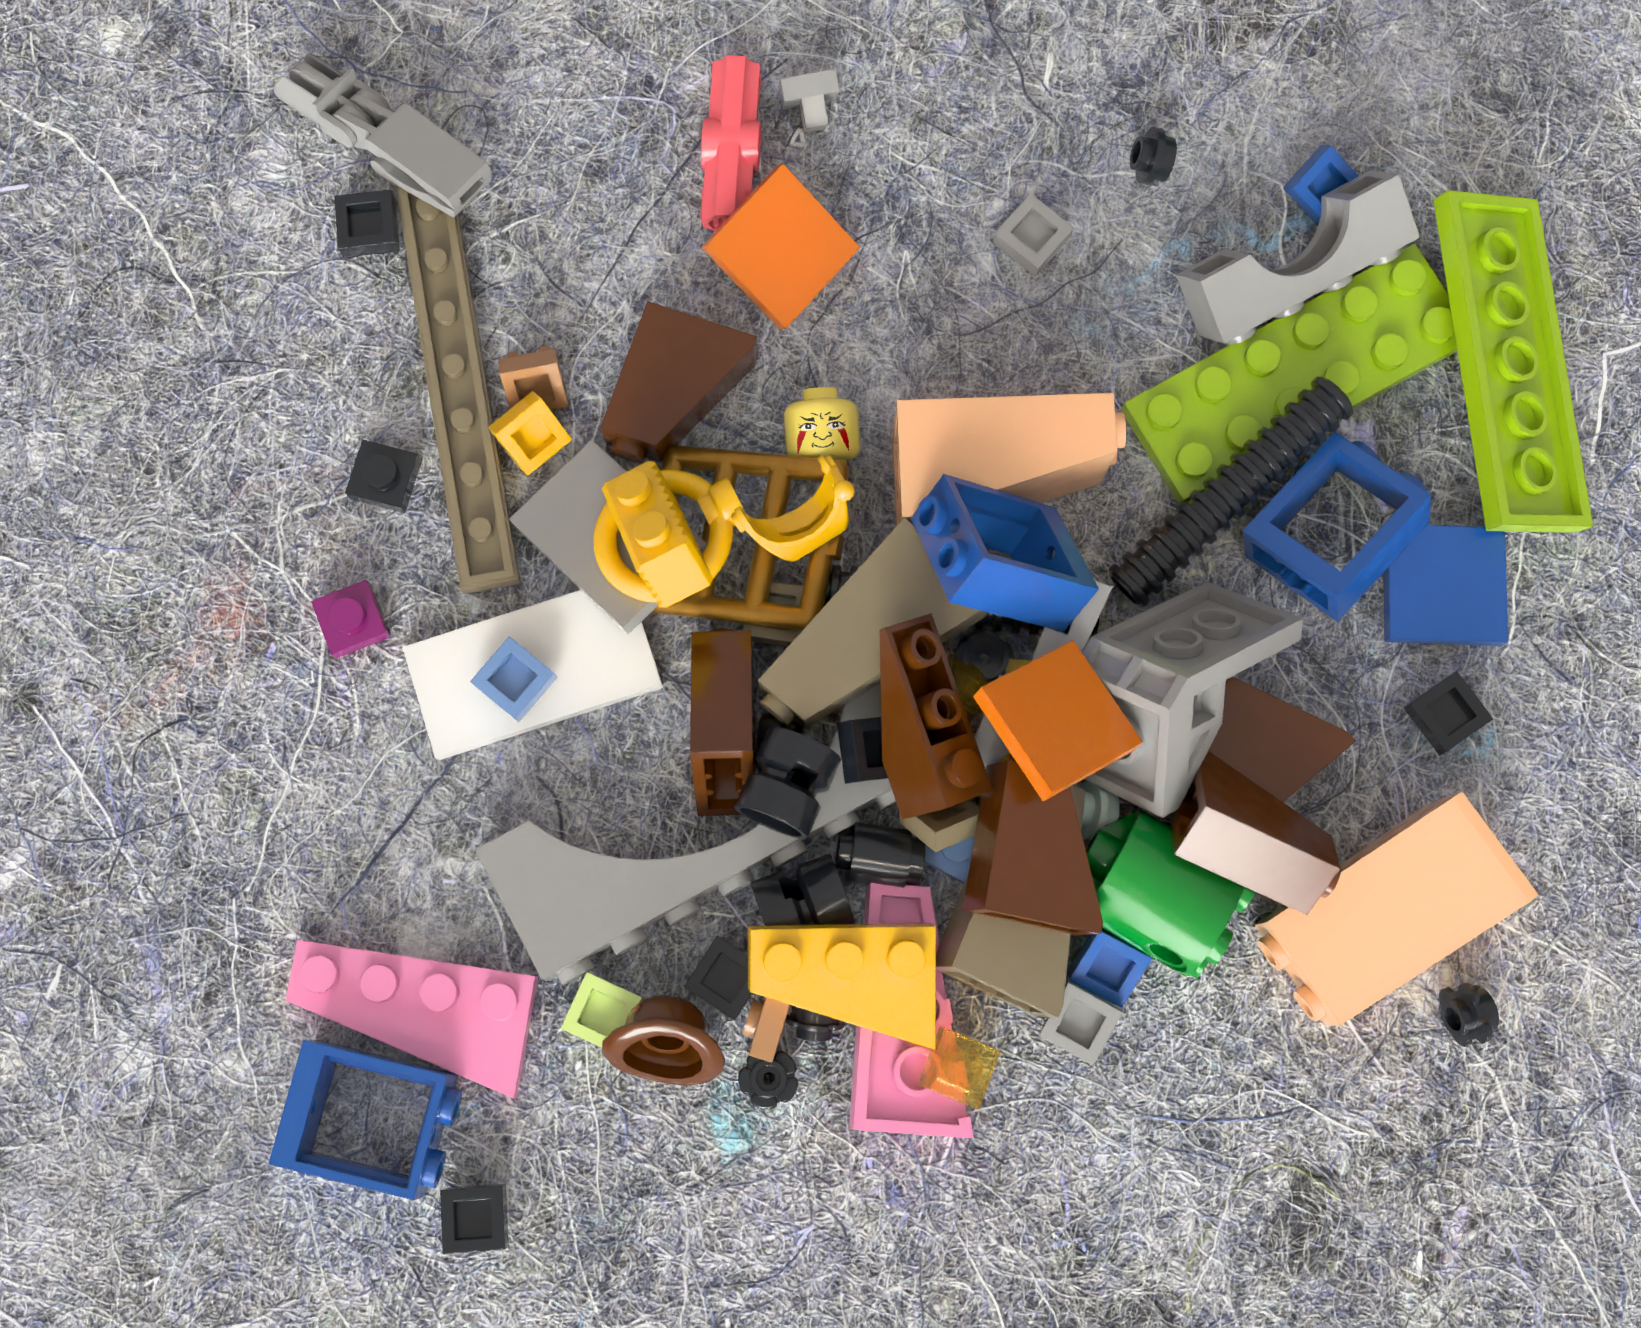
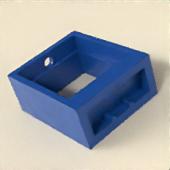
M1334 432L1242 530L1245 557L1338 622L1430 522L1431 494L1428 493L1425 485L1414 475L1407 472L1397 473L1382 463L1378 455L1366 444L1360 441L1350 442ZM1336 471L1397 510L1341 571L1282 531Z
M943 474L930 493L920 502L916 512L911 517L950 603L1064 632L1099 590L1056 507ZM987 549L1009 554L1011 559L990 554Z
M303 1040L268 1164L410 1200L426 1196L428 1187H437L443 1172L446 1151L439 1150L438 1148L444 1125L453 1126L460 1108L462 1090L454 1088L458 1074L321 1040ZM337 1063L432 1086L409 1175L312 1151Z

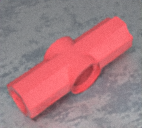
M726 55L721 60L713 61L709 118L703 119L701 139L702 170H705L704 187H702L701 222L703 228L716 231L753 192L754 173L759 172L761 121L757 120L758 106L760 105L761 69L759 63L752 62L746 56Z

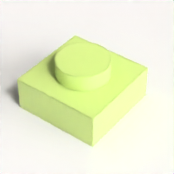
M586 972L560 1029L602 1048L603 1040L614 1029L625 1025L631 1009L643 1001L644 998Z

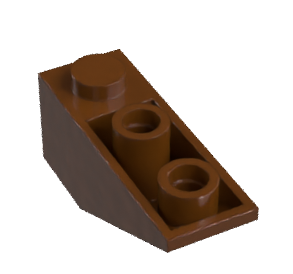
M932 613L880 629L882 762L902 820L946 809L992 791L991 783Z

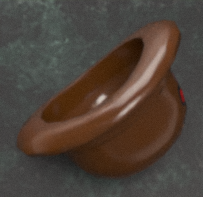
M659 995L644 999L631 1009L625 1025L614 1029L602 1042V1054L613 1067L630 1075L666 1084L691 1086L708 1083L723 1072L725 1056L718 1043L708 1035L707 1021L702 1012L688 1000L675 996Z

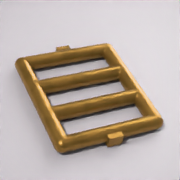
M672 445L665 451L661 470L684 471L685 469L711 471L714 472L712 485L727 477L734 490L738 474L768 477L760 519L775 518L785 514L792 479L822 482L825 475L816 457ZM833 459L843 478L848 480V465L842 460ZM674 494L676 500L678 501L679 494ZM705 517L701 539L708 543L710 528ZM839 534L821 547L810 552L799 606L768 602L777 556L755 542L744 600L713 596L717 579L716 575L710 586L667 608L657 606L652 612L803 630L824 607L832 560H841L845 537Z

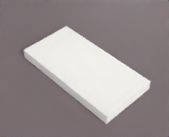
M581 590L402 647L433 753L438 760L663 688L643 623L641 622L627 634ZM509 636L558 677L519 723L470 682Z

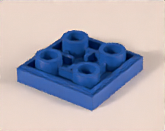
M1426 525L1383 572L1384 642L1503 646L1508 643L1505 532L1486 531V527Z

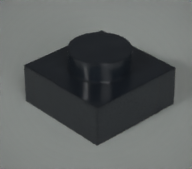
M391 190L334 196L338 249L343 258L400 251L396 200Z
M362 439L345 494L351 500L405 514L422 460L417 453Z
M1458 671L1450 674L1403 707L1438 755L1446 753L1493 720L1492 716Z
M881 717L838 722L837 730L845 784L888 779L882 762Z
M717 935L684 987L736 1021L753 994L748 989V955Z
M506 1184L455 1187L440 1190L443 1254L505 1250L509 1247Z

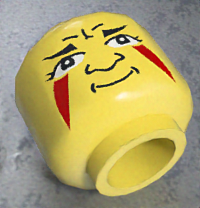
M818 387L804 389L803 400L793 402L784 410L786 455L816 458L822 454L824 457L831 455L833 459L842 460L846 464L847 461L859 455L861 450L859 410L854 402L838 398L837 388Z

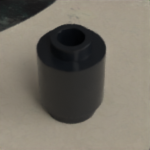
M855 822L851 827L850 833L840 832L835 866L838 869H845V882L865 885L876 883L904 888L905 884L918 886L924 869L926 844L919 838L912 836L908 829Z

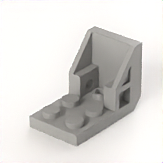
M1205 582L1092 636L1082 653L1143 743L1133 752L1093 773L1084 780L1162 818L1179 809L1222 725L1226 679L1236 676L1241 671L1266 658L1272 657L1279 651L1300 641L1303 618Z

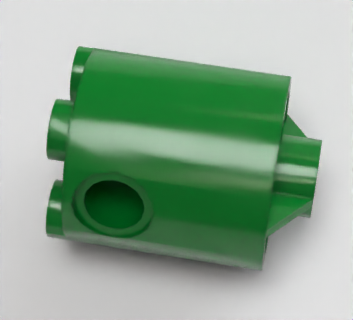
M1141 809L1099 828L1086 848L1103 919L1102 928L1185 977L1192 976L1197 979L1209 962L1213 965L1219 962L1233 938V932L1225 928L1235 910L1239 913L1245 910L1255 891L1175 855L1171 827Z

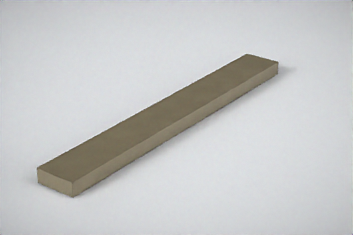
M395 185L460 590L463 594L521 584L512 526L509 521L510 514L498 442L488 428L494 423L460 214L458 213L453 218Z

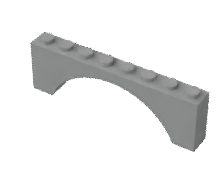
M881 682L845 704L840 722L881 717ZM836 730L829 748L841 758L838 730ZM841 759L829 790L817 793L815 797L821 809L809 837L805 840L786 836L758 825L744 835L698 853L662 859H629L597 854L570 845L548 834L528 820L474 850L541 979L551 981L558 977L561 984L565 985L594 969L595 967L590 959L612 947L617 956L638 946L648 939L644 929L665 918L669 926H673L699 912L702 908L697 900L719 889L722 896L726 897L754 881L755 879L750 871L772 860L775 867L779 868L806 853L808 850L803 842L825 831L828 839H832L838 836L840 832L844 833L851 829L855 822L860 823L856 813L877 802L882 811L897 803L889 779L845 784Z

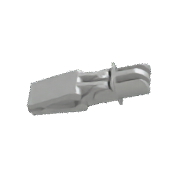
M308 53L304 57V62H298L290 69V79L283 76L274 86V93L281 101L320 125L324 139L327 142L333 138L348 148L354 146L359 149L369 150L376 156L370 161V164L378 175L453 218L491 181L492 172L487 161L407 103L402 102L392 112L388 102L380 93L357 79L355 70L352 67L343 74L312 53Z

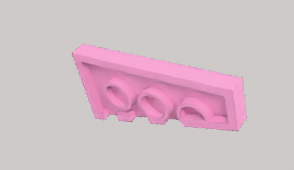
M876 883L866 885L863 924L932 923L936 926L937 953L940 942L930 887L905 885L904 888ZM936 970L935 1050L856 1025L849 1129L974 1138L970 1116H967L962 1089V1086H965L961 1062L957 1059L951 1026V1023H954L950 999L946 998L942 972Z
M297 940L285 1000L514 1099L518 1097L538 976Z

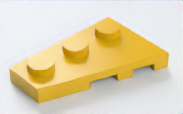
M932 923L748 926V989L751 993L935 1050L936 926Z

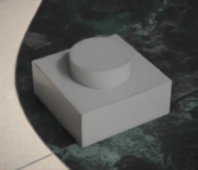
M1030 193L994 233L992 242L1036 277L1072 237L1074 227Z
M1068 979L1065 984L1064 1003L1059 1018L1047 1017L1039 1032V1036L1094 1066L1119 1021L1123 1010Z

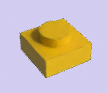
M533 391L488 427L513 461L527 476L572 440L542 398Z

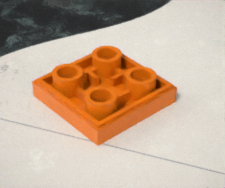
M780 164L772 170L701 248L781 330L786 329L860 249V246L784 164Z
M1074 640L982 686L973 696L1043 802L1133 752L1143 743Z

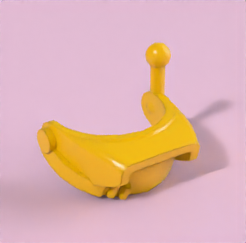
M822 454L817 458L825 475L820 487L807 502L787 514L768 519L752 518L739 506L734 509L735 512L731 516L741 533L747 531L764 549L790 562L799 560L844 532L849 522L847 501L853 497L855 491L853 484L843 478L831 455L824 457Z

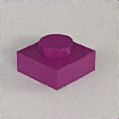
M367 580L311 601L330 654L336 659L391 637L373 588Z

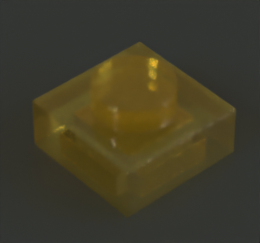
M939 1027L935 1038V1050L931 1049L918 1086L979 1110L1001 1051L947 1028Z

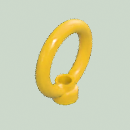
M660 470L672 493L686 496L698 503L709 523V540L702 556L714 579L724 566L731 550L733 527L736 526L731 518L732 513L735 512L734 509L740 506L742 509L743 507L727 477L711 485L703 478L689 472ZM606 501L598 515L593 537L594 553L598 566L605 578L622 593L637 600L657 603L640 575L630 570L621 559L617 548L619 529Z

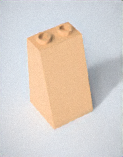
M1114 393L897 400L893 428L896 526L903 518H906L913 524L911 517L916 512L920 502L930 493L943 474L1039 503L1101 484L1110 465L1116 464L1117 448H1124L1126 443L1125 415L1123 412L1115 413Z
M1461 791L1423 806L1340 864L1341 873L1335 889L1328 897H1320L1308 915L1282 905L1254 926L1262 936L1257 941V944L1265 958L1276 970L1280 971L1285 968L1298 986V989L1293 994L1307 1016L1314 1022L1321 1019L1325 1026L1342 1025L1539 896V894Z

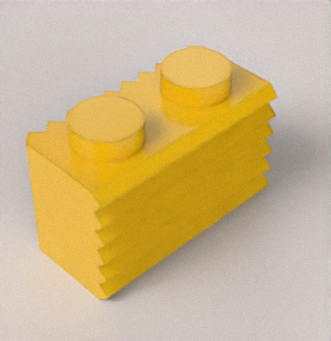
M647 461L604 483L602 492L636 572L643 579L645 586L648 587L649 592L652 593L659 607L667 608L711 585L713 577L698 548L695 537L687 524L678 501L655 462Z

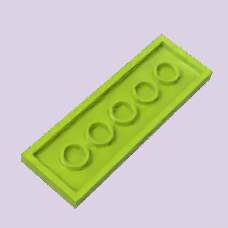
M1448 190L1433 199L1486 531L1577 533L1594 527L1538 199Z
M1414 243L1402 250L1401 254L1394 260L1363 271L1354 276L1348 285L1323 293L1305 303V306L1300 311L1287 317L1278 318L1256 330V333L1249 339L1221 349L1123 404L1121 412L1124 413L1126 420L1177 503H1186L1191 500L1189 495L1194 489L1200 491L1204 489L1203 481L1207 477L1215 479L1218 476L1216 470L1221 464L1227 466L1231 464L1230 457L1234 452L1242 454L1245 451L1243 445L1247 440L1256 441L1258 439L1257 432L1262 427L1270 428L1272 426L1270 422L1272 417L1276 414L1283 416L1285 414L1284 407L1289 402L1297 403L1299 401L1297 395L1303 389L1312 390L1311 382L1316 377L1326 378L1335 383L1349 398L1352 409H1355L1456 353L1457 346L1448 293Z

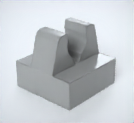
M836 68L781 78L778 86L782 110L799 107L804 133L826 129L828 119L825 102L837 100L840 93Z

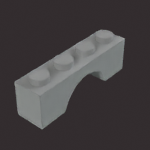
M1369 170L1321 196V217L1314 237L1306 249L1291 262L1274 269H1266L1251 254L1224 248L1176 274L1199 336L1225 345H1233L1252 337L1256 333L1255 327L1271 318L1287 317L1300 311L1305 306L1304 300L1319 292L1334 291L1348 285L1353 280L1352 274L1368 265L1377 266L1394 260L1401 254V247L1420 238L1400 175Z

